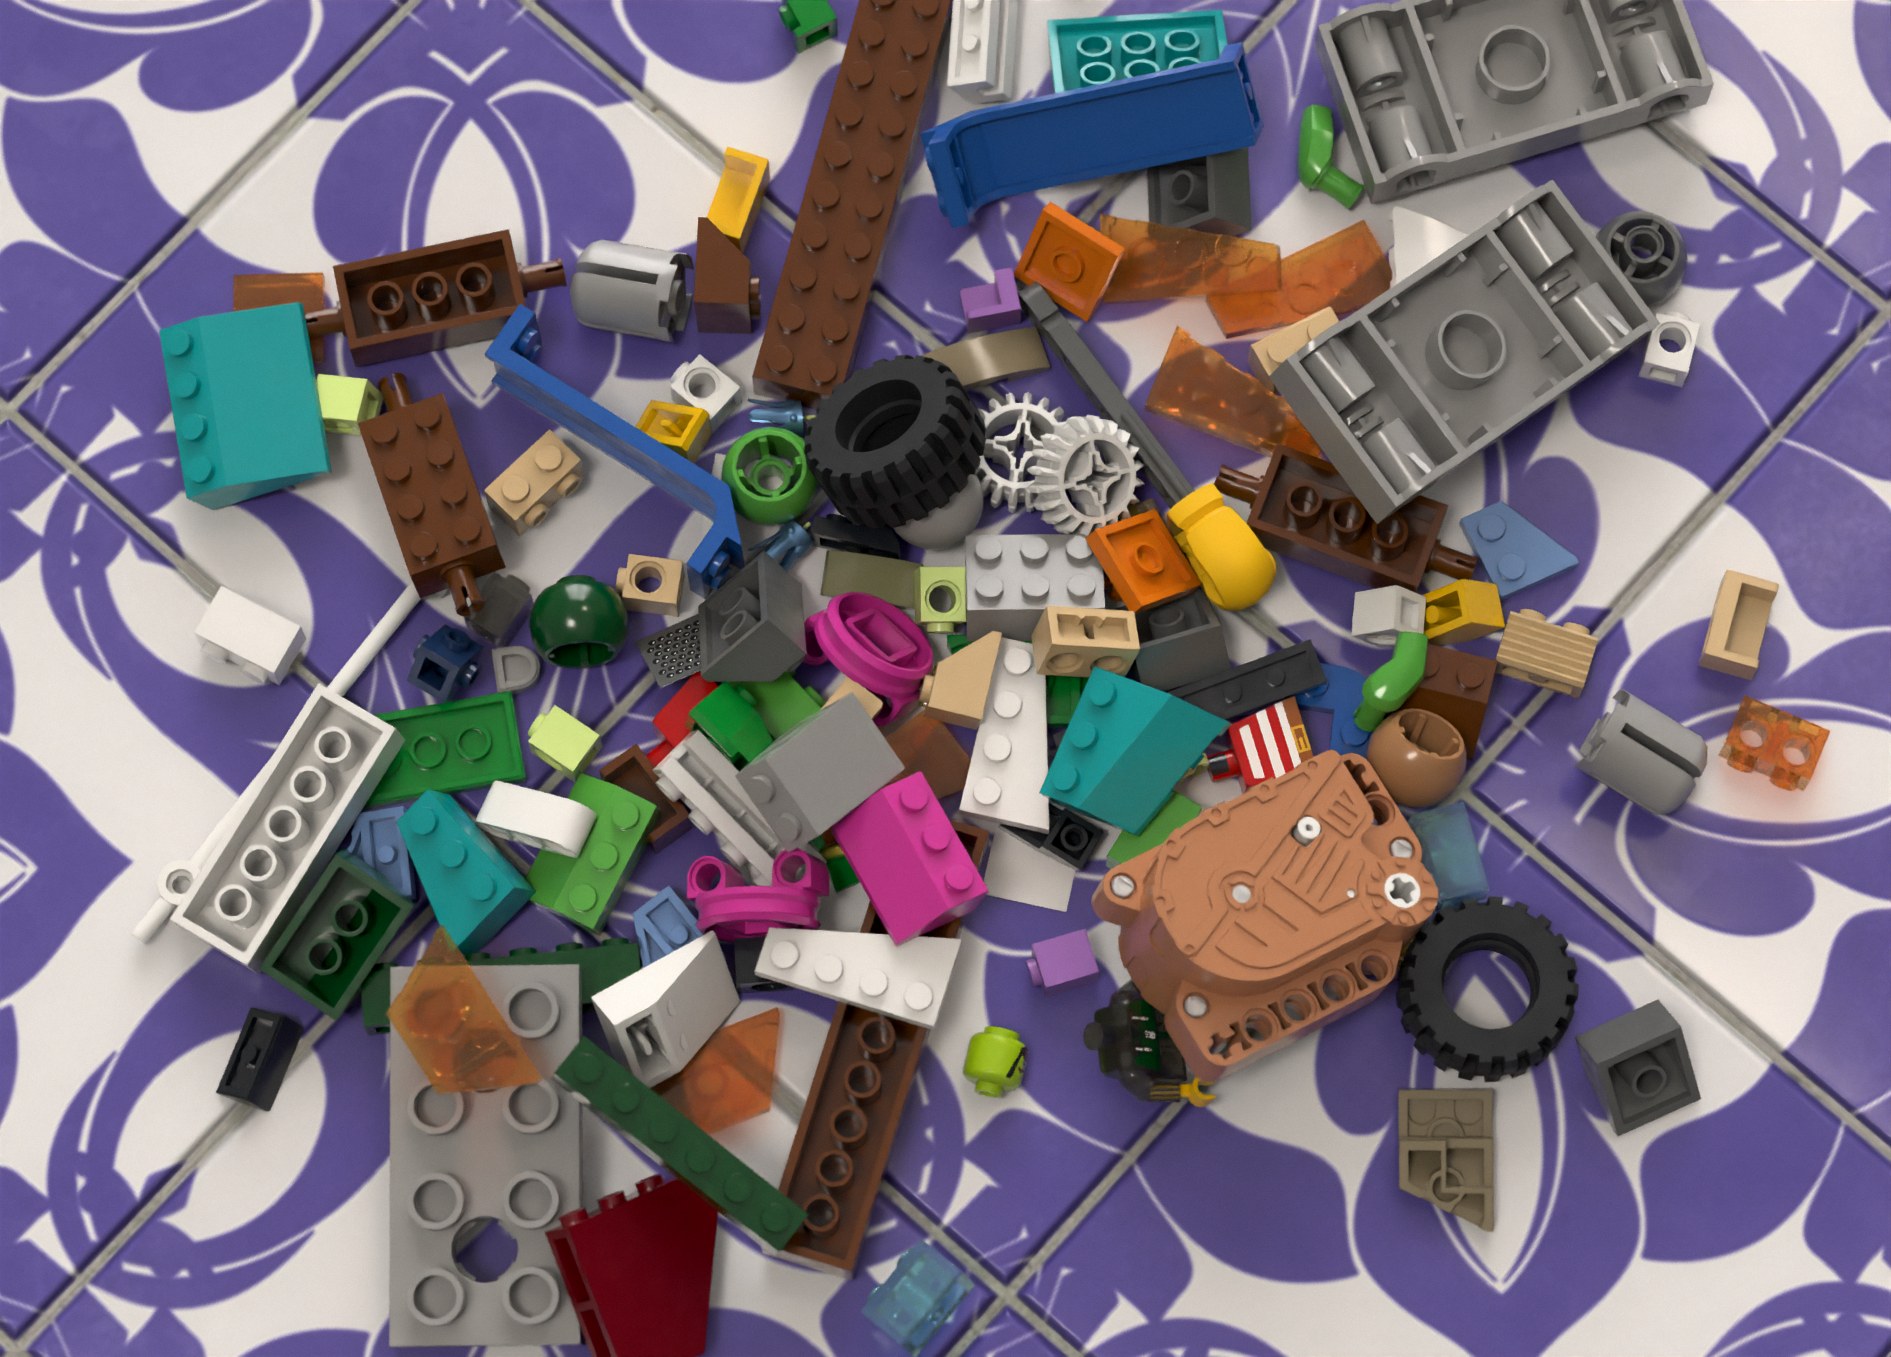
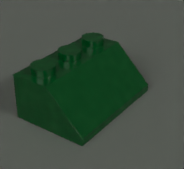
M344 848L336 853L259 969L337 1021L415 904L382 873Z

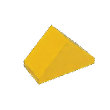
M655 400L650 401L635 426L692 463L696 462L712 435L710 416L704 409Z

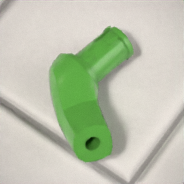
M1311 105L1303 112L1299 131L1297 155L1299 180L1307 190L1310 188L1314 190L1317 187L1349 210L1365 186L1359 184L1332 165L1334 161L1331 159L1333 155L1331 109L1326 106Z
M1404 631L1397 634L1391 660L1376 669L1362 686L1364 699L1353 713V716L1356 717L1354 718V723L1358 728L1367 732L1375 731L1387 712L1399 709L1416 691L1425 676L1428 635Z

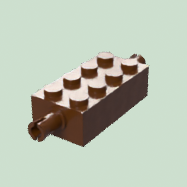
M506 229L333 266L340 301H336L337 306L306 312L305 319L309 339L343 332L344 337L347 336L355 367L497 337L520 304L526 307L524 298H529L528 293L560 286L565 287L567 282L561 258L522 267L521 263H517L510 231Z
M402 373L391 374L396 390L393 391L386 375L379 380L378 388L382 393L388 413L360 422L358 426L409 575L420 599L450 589L458 615H471L466 601L468 597L475 613H478L484 608L485 602L481 597L475 579L504 569L506 566L454 418L443 393L413 403L406 376Z
M1278 443L1265 476L1261 475L1259 479L1222 464L1219 476L1217 475L1214 483L1221 494L1250 504L1249 509L1252 510L1248 517L1247 525L1265 549L1375 589L1398 585L1417 593L1424 573L1429 574L1430 570L1457 580H1470L1478 560L1477 556L1473 557L1440 545L1441 540L1437 538L1449 505L1419 495L1377 524L1331 462Z

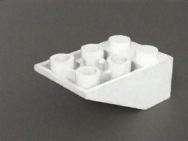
M713 930L591 997L615 1061L649 1088L680 1072L740 1002L717 936Z

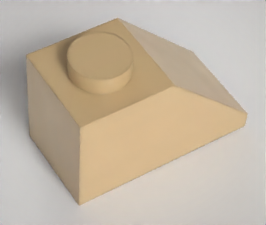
M997 631L990 632L940 661L933 676L925 675L919 695V701L927 703L923 717L977 730L982 720L1002 633Z

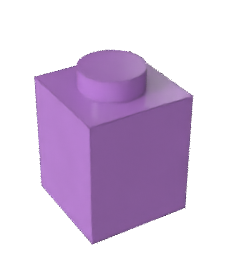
M1086 929L1032 944V959L1026 960V966L1033 987L1041 985L1045 998L1098 982L1099 970Z

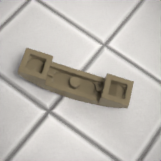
M1036 327L984 335L920 355L947 365L957 376L966 391L1005 378L1008 383L1050 370V364Z

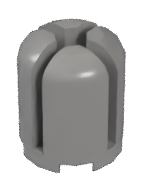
M602 239L591 242L579 255L575 265L579 273H575L572 276L570 297L572 309L580 323L592 329L674 343L672 338L674 330L684 331L693 294L686 293L685 268L694 270L692 257L688 254Z
M1620 689L1612 697L1620 703H1617L1612 714L1606 712L1602 719L1598 718L1579 750V753L1586 756V758H1582L1574 764V767L1651 814H1668L1680 807L1695 788L1694 778L1702 776L1707 765L1708 747L1702 737L1626 690Z

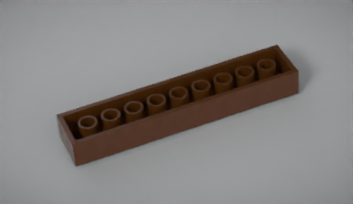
M859 0L752 375L754 394L780 401L795 399V401H801V405L804 407L816 409L823 399L827 400L832 395L831 390L839 382L844 384L851 379L951 22L953 0Z
M948 819L980 874L989 845V831ZM870 901L860 933L889 935ZM966 915L920 936L959 939ZM838 1001L778 1191L809 1215L779 1253L773 1256L761 1246L763 1254L851 1281L853 1280L931 1029Z

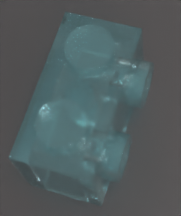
M1464 802L1410 815L1408 824L1422 847L1420 863L1432 875L1436 887H1438L1437 905L1433 912H1437L1448 905L1452 908L1457 907L1463 899L1475 897L1477 901L1484 900L1489 891V885Z
M920 1239L914 1247L907 1249L900 1256L896 1269L884 1284L876 1286L871 1291L865 1307L860 1312L909 1354L917 1357L975 1284L959 1268Z

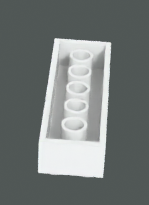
M318 683L170 920L184 931L259 975L261 972L260 966L313 889L405 742L403 736L393 726Z

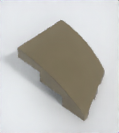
M1398 1088L1399 1188L1435 1204L1436 1207L1450 1214L1453 1213L1477 1225L1486 1232H1494L1492 1088Z

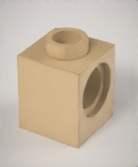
M629 554L627 568L619 567L616 580V592L622 595L626 610L678 617L685 578L683 561ZM647 577H654L661 581L660 587L650 593L642 592L637 586L642 579Z

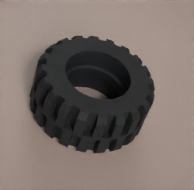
M898 355L892 361L885 358L875 361L872 367L866 370L860 368L851 374L852 378L844 384L839 382L831 390L832 395L827 400L823 399L816 408V418L810 419L807 427V436H805L804 454L806 455V463L809 470L841 515L846 516L853 523L872 528H884L885 524L891 527L904 526L907 520L914 518L916 521L928 517V512L934 508H943L950 502L949 498L955 492L960 493L968 485L967 478L970 474L975 475L980 465L981 459L979 456H982L984 453L986 427L977 407L957 376L947 365L924 356L916 355L914 359L909 355Z
M1489 896L1486 903H1477L1475 897L1463 899L1456 908L1448 905L1437 911L1435 918L1430 922L1426 921L1417 932L1413 941L1410 942L1397 978L1399 982L1396 993L1397 1008L1402 1010L1401 1024L1405 1033H1412L1415 1038L1413 1046L1422 1056L1429 1053L1435 1059L1433 1065L1445 1072L1447 1067L1459 1071L1458 1078L1469 1081L1472 1080L1474 1075L1484 1076L1485 1082H1497L1501 1076L1508 1074L1511 1078H1515L1525 1074L1530 1066H1538L1543 1062L1553 1048L1557 1047L1575 1013L1574 1005L1578 999L1579 984L1575 983V975L1578 971L1575 958L1568 957L1566 949L1569 944L1562 933L1555 936L1549 929L1552 922L1543 914H1540L1536 919L1526 913L1529 908L1528 905L1516 901L1514 907L1503 905V897ZM1477 950L1493 951L1508 957L1520 967L1530 985V1001L1527 1010L1517 1022L1505 1028L1485 1029L1467 1023L1451 1009L1444 996L1443 983L1448 967L1458 956Z

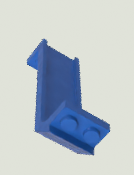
M1242 42L1226 45L1217 60L973 110L920 133V137L925 151L927 166L931 172L940 211L943 217H949L951 228L969 225L979 207L1002 197L1255 146L1264 125Z
M520 304L485 352V357L494 362L496 375L491 380L492 384L713 522L712 527L686 563L690 590L706 599L712 589L718 590L726 583L732 571V568L729 567L730 563L740 570L745 567L729 485L536 366L535 363L543 350L536 314Z

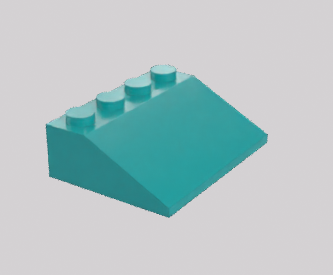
M1222 10L1047 20L1052 94L1217 60L1227 45Z
M295 302L201 316L159 330L187 499L211 510H216L332 472L302 303Z

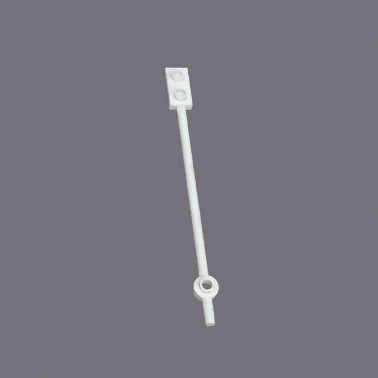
M489 519L494 532L497 529L496 524ZM405 564V566H404L405 572H406L407 574H409L408 569H407V566H406V564ZM411 581L328 685L327 688L343 697L420 601L413 581ZM448 589L435 594L442 598ZM268 762L189 861H172L162 868L157 878V889L161 896L131 932L141 943L146 944L172 910L178 907L186 892H175L176 884L181 880H188L191 886Z

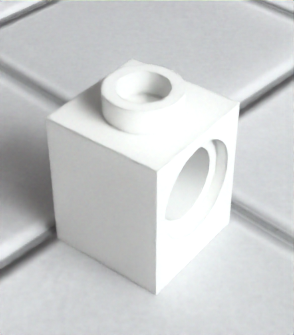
M1656 312L1655 317L1660 324L1648 335L1639 377L1682 387L1689 371L1700 323L1690 321V318L1682 313L1666 312L1661 314ZM1671 339L1678 343L1681 350L1675 353L1668 352L1661 347L1660 341Z
M700 354L691 364L686 361L679 366L670 380L672 383L670 386L672 401L678 405L702 408L707 411L710 416L712 434L742 402L740 386ZM705 384L714 388V392L707 398H697L691 394L692 390L698 385Z
M1398 585L1355 592L1352 636L1383 648L1395 646L1399 632L1423 634L1426 597Z

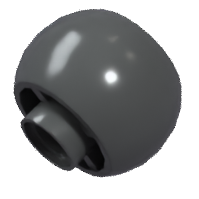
M1644 211L1627 212L1608 221L1596 235L1597 240L1612 260L1616 253L1619 254L1618 262L1624 272V276L1648 308L1668 299L1681 285L1687 268L1686 245L1676 227L1665 218ZM1643 246L1651 252L1652 256L1649 258H1639L1633 254L1631 248ZM1654 272L1657 273V276H1656V277L1649 278V279H1642V278L1649 277V276H1650L1652 273H1654Z

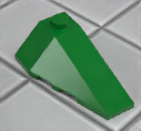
M723 682L688 713L685 727L690 732L699 730L739 772L773 743L759 713L753 708L757 704L756 700L739 684L732 688L727 682ZM822 835L808 842L818 853L825 845Z

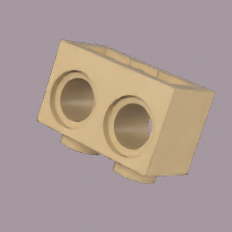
M1046 606L1031 635L1036 674L1090 677L1095 666L1125 677L1140 651L1134 611Z

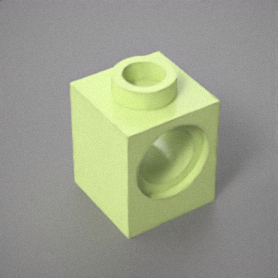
M318 374L316 383L325 432L362 436L358 423L379 416L383 401L382 393L368 379Z
M919 567L914 570L915 623L917 625H927V633H954V625H961L966 622V567ZM933 589H943L949 594L951 606L947 612H937L931 607L929 596Z
M554 705L548 715L541 713L528 731V736L531 737L528 741L531 753L573 782H576L580 773L585 772L603 747L599 734L556 705Z

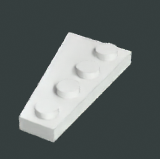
M1001 637L959 814L1049 834V799L1039 793L1048 774L1045 675L1036 674L1032 644Z
M769 927L755 969V975L934 1030L960 951L962 939L918 936L896 947L890 935Z

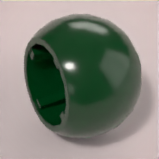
M570 575L557 580L556 584L545 588L538 595L530 612L529 628L533 645L538 654L547 663L558 667L588 668L608 663L621 652L628 636V615L620 595L610 585L596 581L595 578L587 575Z

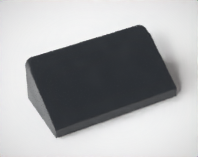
M251 1007L216 1093L259 1110L270 1111L302 1035L303 1027L285 1015Z

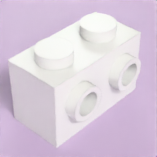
M223 586L219 588L194 631L199 644L202 646L200 651L222 664L229 659L242 666L240 671L245 676L261 684H264L268 679L280 685L306 640L300 625Z

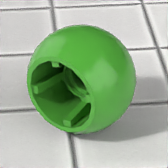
M764 427L745 433L734 442L724 459L721 481L729 485L734 510L739 515L759 525L774 526L795 520L808 509L815 498L819 483L806 463L804 439L794 432L783 428ZM770 455L786 458L793 463L792 468H789L779 458L770 457ZM761 457V460L756 462L751 469L750 477H747L744 472L747 465ZM768 476H776L783 481L782 485L775 490H766L759 483Z

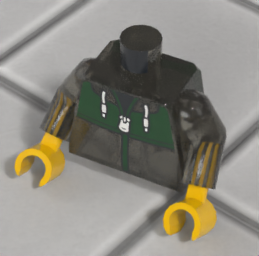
M1130 979L1110 996L1108 1007L1096 1010L1094 1022L1088 1024L1084 1030L1083 1040L1085 1046L1089 1050L1098 1051L1101 1073L1105 1077L1118 1080L1123 1088L1141 1102H1180V1098H1188L1194 1106H1207L1216 1098V1095L1202 1094L1198 1090V1085L1210 1086L1215 1082L1203 1081L1196 1077L1191 1084H1180L1181 1082L1188 1081L1186 1063L1167 1032L1164 1024L1165 1014L1149 1004L1140 995L1141 992L1133 980Z

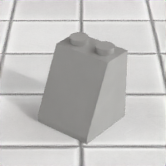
M851 692L791 726L735 777L787 852H790L821 835L902 772L905 767L857 697Z

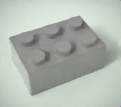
M1085 534L966 535L967 641H977L992 631L1002 633L1001 637L1017 641H1032L1031 635L1046 606L1105 609L1104 572L1101 564L1085 540L1087 536Z

